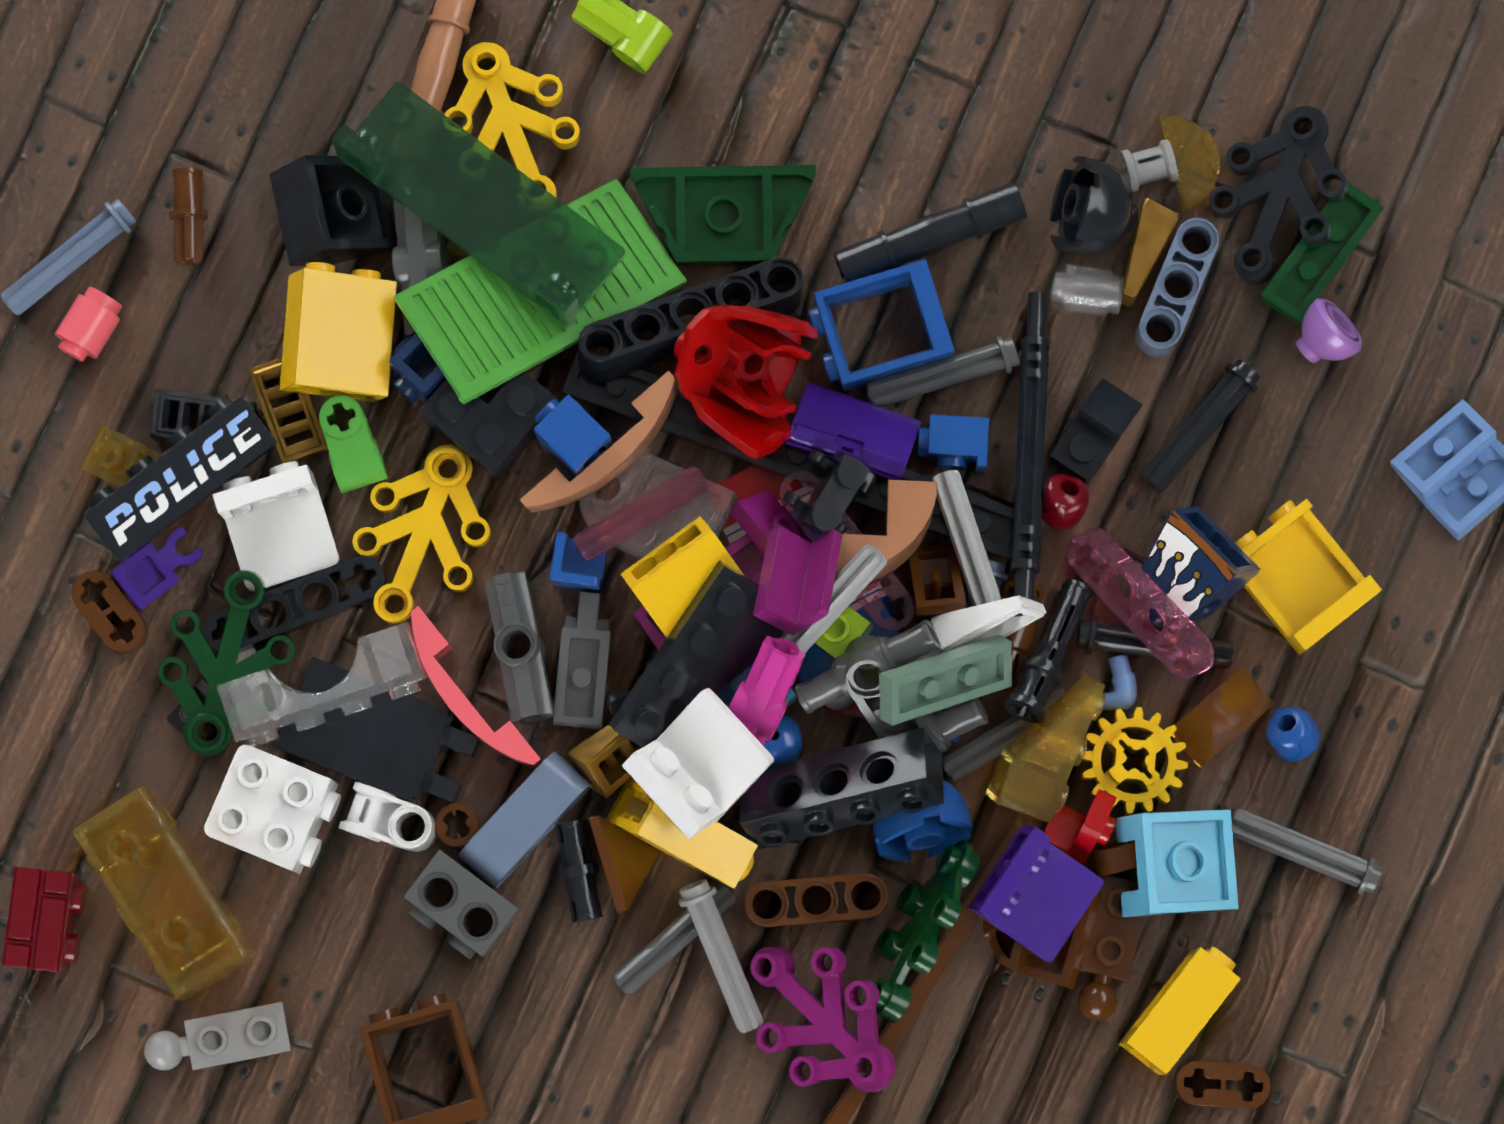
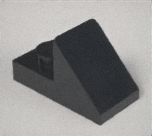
M1102 378L1083 403L1077 416L1059 440L1048 459L1089 485L1143 404Z

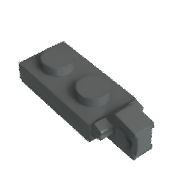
M580 592L578 617L566 616L565 627H562L554 704V726L603 729L612 633L610 631V620L599 619L600 593Z

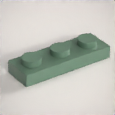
M997 635L879 673L880 719L893 726L1012 687L1011 641Z

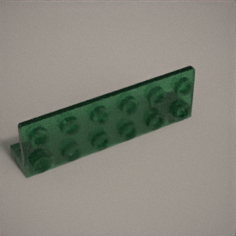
M395 82L355 131L346 124H343L332 137L337 157L567 328L625 257V249L400 82Z

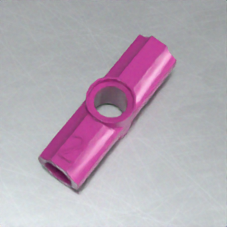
M766 637L746 681H742L729 706L732 713L763 746H765L766 741L770 742L788 705V701L785 699L795 682L806 655L798 648L797 644L782 637Z

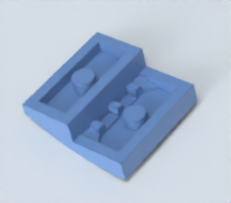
M1463 399L1390 461L1393 469L1410 490L1457 541L1462 539L1504 502V445L1497 439V432Z

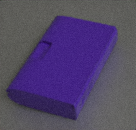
M808 382L790 428L792 429L790 439L786 440L785 444L808 452L816 449L825 454V458L832 459L836 451L846 453L870 468L869 472L889 480H901L922 421Z

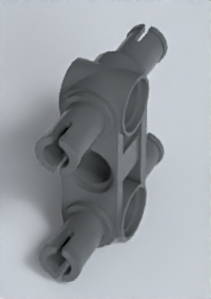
M928 620L922 621L920 624L891 639L887 636L863 635L857 637L848 644L844 654L835 658L831 669L795 685L798 700L808 714L846 695L853 698L879 739L924 728L941 753L948 750L952 739L989 723L987 713L979 698L954 705L940 713L935 711L893 726L880 719L879 673L906 665L933 650L936 651L941 648L936 631ZM864 664H873L877 666L870 670H863L861 668H858L859 666Z

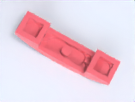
M417 606L411 611L412 630L416 647L431 682L444 702L459 720L489 747L509 759L536 769L543 761L512 722H507L494 733L438 663L441 658L453 649L420 607Z

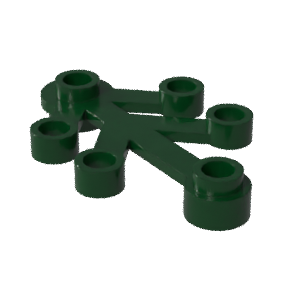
M241 570L232 574L225 583L224 595L231 607L217 657L200 630L202 621L197 612L191 609H183L175 613L170 621L171 631L176 637L184 641L209 684L205 705L187 679L189 666L183 658L171 656L163 660L158 667V677L163 684L170 686L188 717L183 727V737L187 746L201 756H214L224 751L231 742L233 728L262 711L271 712L276 710L284 700V692L281 686L275 682L267 681L255 689L252 697L224 711L229 690L275 664L283 665L294 658L297 650L296 643L290 636L279 634L272 637L267 642L265 648L237 663L251 608L256 607L262 602L266 590L263 579L257 573L250 570ZM242 580L250 581L255 587V593L249 599L242 598L238 594L237 586ZM188 615L194 620L195 626L191 633H183L179 630L177 621L180 616ZM275 641H285L289 645L290 653L286 658L281 659L273 654L272 646ZM175 662L180 665L182 676L179 680H171L166 676L165 667L168 663ZM271 688L276 692L277 701L274 705L268 706L261 702L260 692L262 689ZM210 722L216 726L217 736L215 739L207 740L201 736L200 727L203 723Z
M960 840L954 846L949 844L943 849L936 863L937 872L921 888L910 883L903 889L897 901V909L912 918L898 932L890 927L885 928L876 941L874 953L890 962L894 961L904 948L889 980L880 978L875 983L880 995L876 1005V1013L891 1023L897 1022L902 1017L910 1003L912 989L903 984L910 968L923 975L933 968L939 954L937 948L939 926L946 930L950 929L956 923L961 913V889L965 888L972 881L980 864V855L973 851V846L967 841Z

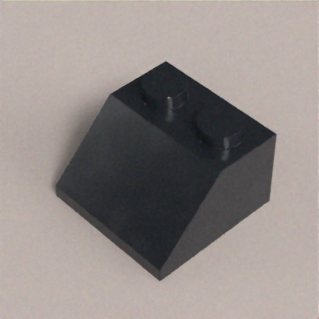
M304 155L269 174L289 266H306V263L310 262L333 265L393 251L394 247L398 246L379 156Z

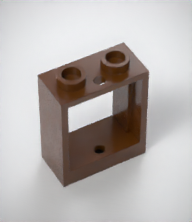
M445 993L416 1001L418 1011L401 1016L397 1007L369 1015L370 1025L359 1028L386 1124H464L491 1116L459 1000L447 1002ZM449 1017L471 1100L402 1119L380 1037Z

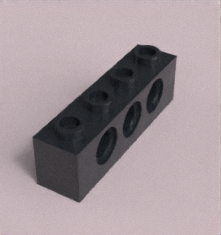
M920 728L768 767L740 797V825L754 843L758 845L757 847L762 849L766 847H780L786 842L810 836H824L834 830L858 824H872L879 819L887 818L892 814L902 811L916 813L927 807L943 804L942 754L926 730Z

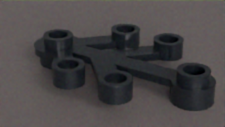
M1300 106L1294 108L1283 118L1280 131L1252 145L1244 142L1232 145L1227 151L1226 159L1230 169L1237 175H1247L1256 168L1258 162L1283 151L1285 153L1279 167L1234 189L1228 186L1218 187L1210 195V206L1214 214L1222 219L1234 217L1240 208L1268 195L1250 243L1241 246L1234 257V266L1239 277L1248 284H1262L1268 281L1275 271V260L1269 249L1289 199L1301 222L1300 232L1306 243L1312 246H1320L1330 238L1331 227L1324 215L1317 212L1299 176L1305 156H1307L1318 175L1317 188L1323 199L1329 202H1336L1347 194L1348 184L1346 178L1341 171L1334 168L1323 146L1329 135L1327 119L1320 110L1314 107ZM1308 122L1312 124V129L1306 134L1295 132L1296 127L1300 123ZM1238 154H1250V159L1247 163L1243 165L1234 163V159ZM1337 179L1341 182V185L1336 191L1329 192L1324 189L1327 181ZM1229 196L1233 198V203L1230 207L1226 209L1217 207V202L1222 197ZM1314 223L1324 225L1322 233L1317 236L1307 234V229ZM1256 253L1261 255V261L1256 266L1250 267L1245 265V259L1250 254Z

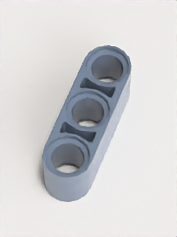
M1197 217L1182 223L1170 245L1135 333L1136 345L1142 353L1149 357H1165L1174 350L1182 336L1218 248V231L1206 219ZM1190 234L1199 235L1205 240L1207 251L1201 254L1190 253L1184 247L1182 239ZM1171 278H1179L1185 281L1189 287V295L1184 298L1172 297L1165 290L1164 282ZM1151 322L1164 323L1171 331V339L1162 343L1153 341L1147 334L1146 326Z
M554 751L461 850L458 857L495 890L590 788L591 783Z

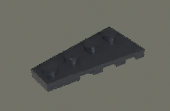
M719 560L609 724L615 732L641 747L657 740L702 690L710 688L717 695L756 659L767 636L778 638L784 633V631L753 616L759 584Z

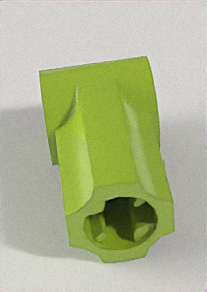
M579 0L571 15L572 21L611 46L612 52L622 62L642 74L648 71L674 35L668 26L652 14L641 9L636 12L620 0Z

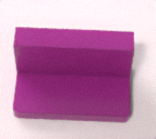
M778 526L769 532L753 616L792 636L827 616L830 609L842 533L832 529L815 541L810 542L782 526Z

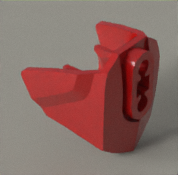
M716 305L702 309L686 326V331L679 336L675 343L674 354L678 362L674 377L679 390L692 403L701 421L749 457L757 459L774 453L786 440L790 439L792 429H790L791 427L784 415L789 412L795 413L797 405L783 397L782 394L794 374L798 359L809 360L811 352L801 347V335L817 338L818 329L812 327L809 322L756 307ZM701 346H704L708 349L707 354H705L703 351H698L697 349Z

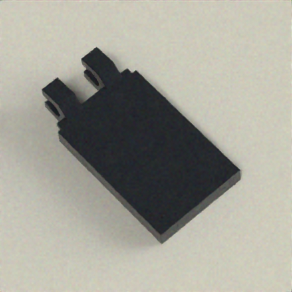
M313 657L276 748L414 803L415 798L421 800L423 792L451 803H456L463 786L456 781L433 773L432 770L442 746L474 758L481 740L474 735L450 727L454 718L449 716L451 713L449 710Z

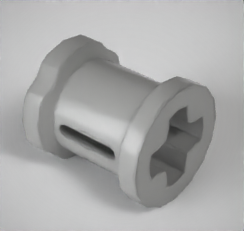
M1168 139L1160 140L1157 147L1133 153L1128 149L1120 151L1122 172L1130 184L1132 193L1137 192L1139 186L1164 179H1167L1170 183L1178 181L1176 160Z

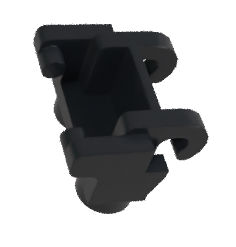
M812 449L808 459L826 471L807 503L800 500L798 495L790 491L786 492L782 500L799 511L796 519L818 535L823 536L832 529L844 534L847 527L840 523L842 515L857 490L868 495L877 477L870 473V468L866 467L861 461L852 458L846 453L836 451L832 458L834 462L825 458V454Z

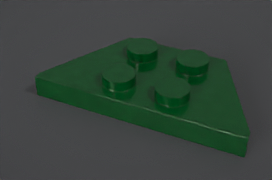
M816 165L630 168V175L676 266L757 265L777 258L816 178Z

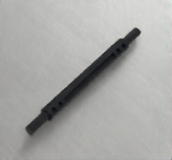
M1031 292L1028 294L1026 336L1021 339L1014 521L1012 528L1013 543L1011 547L1012 561L1010 568L1011 573L1015 574L1014 596L1019 595L1033 601L1035 575L1040 573L1046 404L1050 339L1045 337L1047 294L1043 292ZM1018 613L1015 615V617L1023 616V614Z

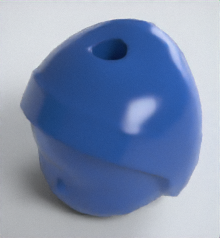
M1294 706L1281 707L1273 711L1272 718L1266 726V734L1271 746L1274 747L1275 752L1280 758L1289 762L1300 761L1317 750L1320 743V730L1309 713Z
M783 715L770 742L766 741L764 746L774 758V762L770 767L794 761L800 756L802 751L803 736L801 735V730L798 724L787 715Z

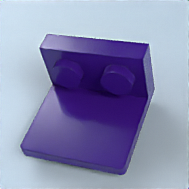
M1022 825L973 898L968 909L1044 961L1052 962L1103 885V879L1049 842L1051 837L1034 826Z

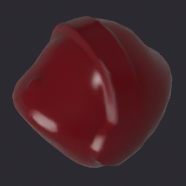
M1056 474L1044 483L1041 519L1054 529L1065 531L1074 528L1080 522L1089 503V494L1081 479L1073 478L1066 474Z

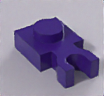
M181 526L169 535L164 547L160 551H157L152 543L149 542L110 572L111 576L139 612L180 581L173 572L174 569L193 565L203 557L199 548L195 549L188 556H181L176 552V541L187 534Z

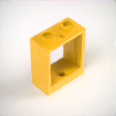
M1213 946L1211 949L1207 948L1206 950L1202 947L1191 950L1118 1044L1157 1075H1166L1241 978L1232 972L1236 964Z

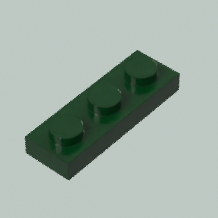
M1348 181V191L1345 197L1336 202H1328L1320 213L1327 218L1331 227L1329 240L1320 246H1312L1302 238L1259 297L1260 300L1297 326L1302 322L1309 306L1321 296L1385 208ZM1320 223L1312 224L1307 234L1311 236L1321 234L1324 225Z

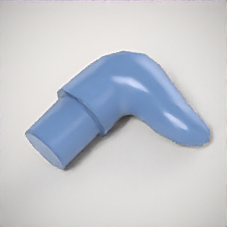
M1119 655L1108 660L1113 676L1111 681L1114 690L1090 698L1085 703V708L1088 710L1116 711L1118 709L1127 710L1134 704L1137 697V683L1135 673L1131 671L1127 655Z

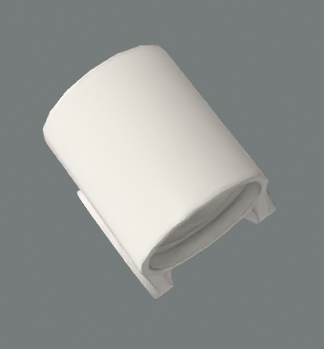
M355 781L353 790L356 792L347 819L340 822L339 829L378 843L382 841L413 852L427 850L434 844L438 835L435 831V818L431 813L418 805L398 799L393 794ZM410 816H421L425 823L424 833L417 840L406 841L402 836V824Z

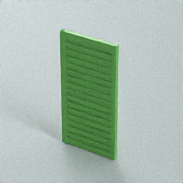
M616 178L394 295V300L448 380L459 401L464 405L577 344L580 332L592 322L658 300L686 285L687 280Z

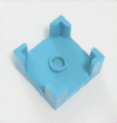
M1231 810L1140 813L1115 818L1117 819L1115 824L1117 842L1123 843L1135 840L1139 889L1122 892V917H1142L1188 912L1191 914L1239 909Z

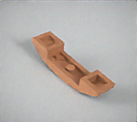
M669 371L666 372L631 403L642 415L643 419L572 481H569L556 468L520 499L522 504L531 512L565 506L599 490L624 472L650 445L668 417L679 388L673 375Z

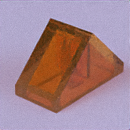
M1242 667L1175 724L1177 730L1172 736L1177 742L1185 743L1186 748L1184 750L1201 768L1275 703Z

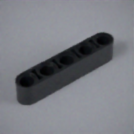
M782 257L771 259L592 322L585 326L579 335V369L590 380L606 381L675 356V343L679 336L686 331V326L688 325L679 318L689 314L697 316L702 309L711 306L726 305L725 302L729 299H740L747 304L746 306L789 316L800 305L804 280L802 269L791 259ZM774 283H784L791 290L781 293L774 291L770 286ZM647 330L656 334L657 337L644 341L635 337L634 334ZM602 346L608 348L611 353L607 356L598 357L589 353V350Z

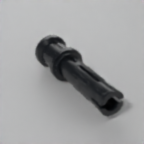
M1066 579L1063 582L1062 590L1046 622L1033 655L1027 656L1021 662L1019 667L1021 677L1014 693L1007 695L1003 705L1010 714L1023 721L1042 723L1047 715L1045 705L1053 688L1059 687L1063 678L1060 664L1075 634L1088 600L1093 594L1092 589L1085 583L1074 579Z

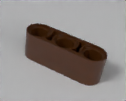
M866 873L766 881L756 884L749 890L745 897V910L751 922L761 928L862 921L875 918L882 913L888 901V891L886 885L879 877ZM868 883L875 886L878 890L880 900L874 909L868 911L860 910L853 904L851 893L857 885ZM818 887L824 889L829 894L831 903L826 912L814 915L804 909L802 896L808 889ZM765 891L773 892L780 898L781 910L774 918L762 919L753 911V901L759 893Z

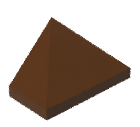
M599 815L590 817L589 821L617 914L629 913L661 851Z

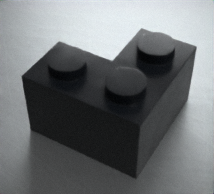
M523 372L508 380L489 404L477 397L463 405L448 380L445 379L421 407L419 412L426 423L453 445L459 447L472 461L495 480L499 481L536 437L534 428L539 424L535 420L536 416L556 397L530 375Z

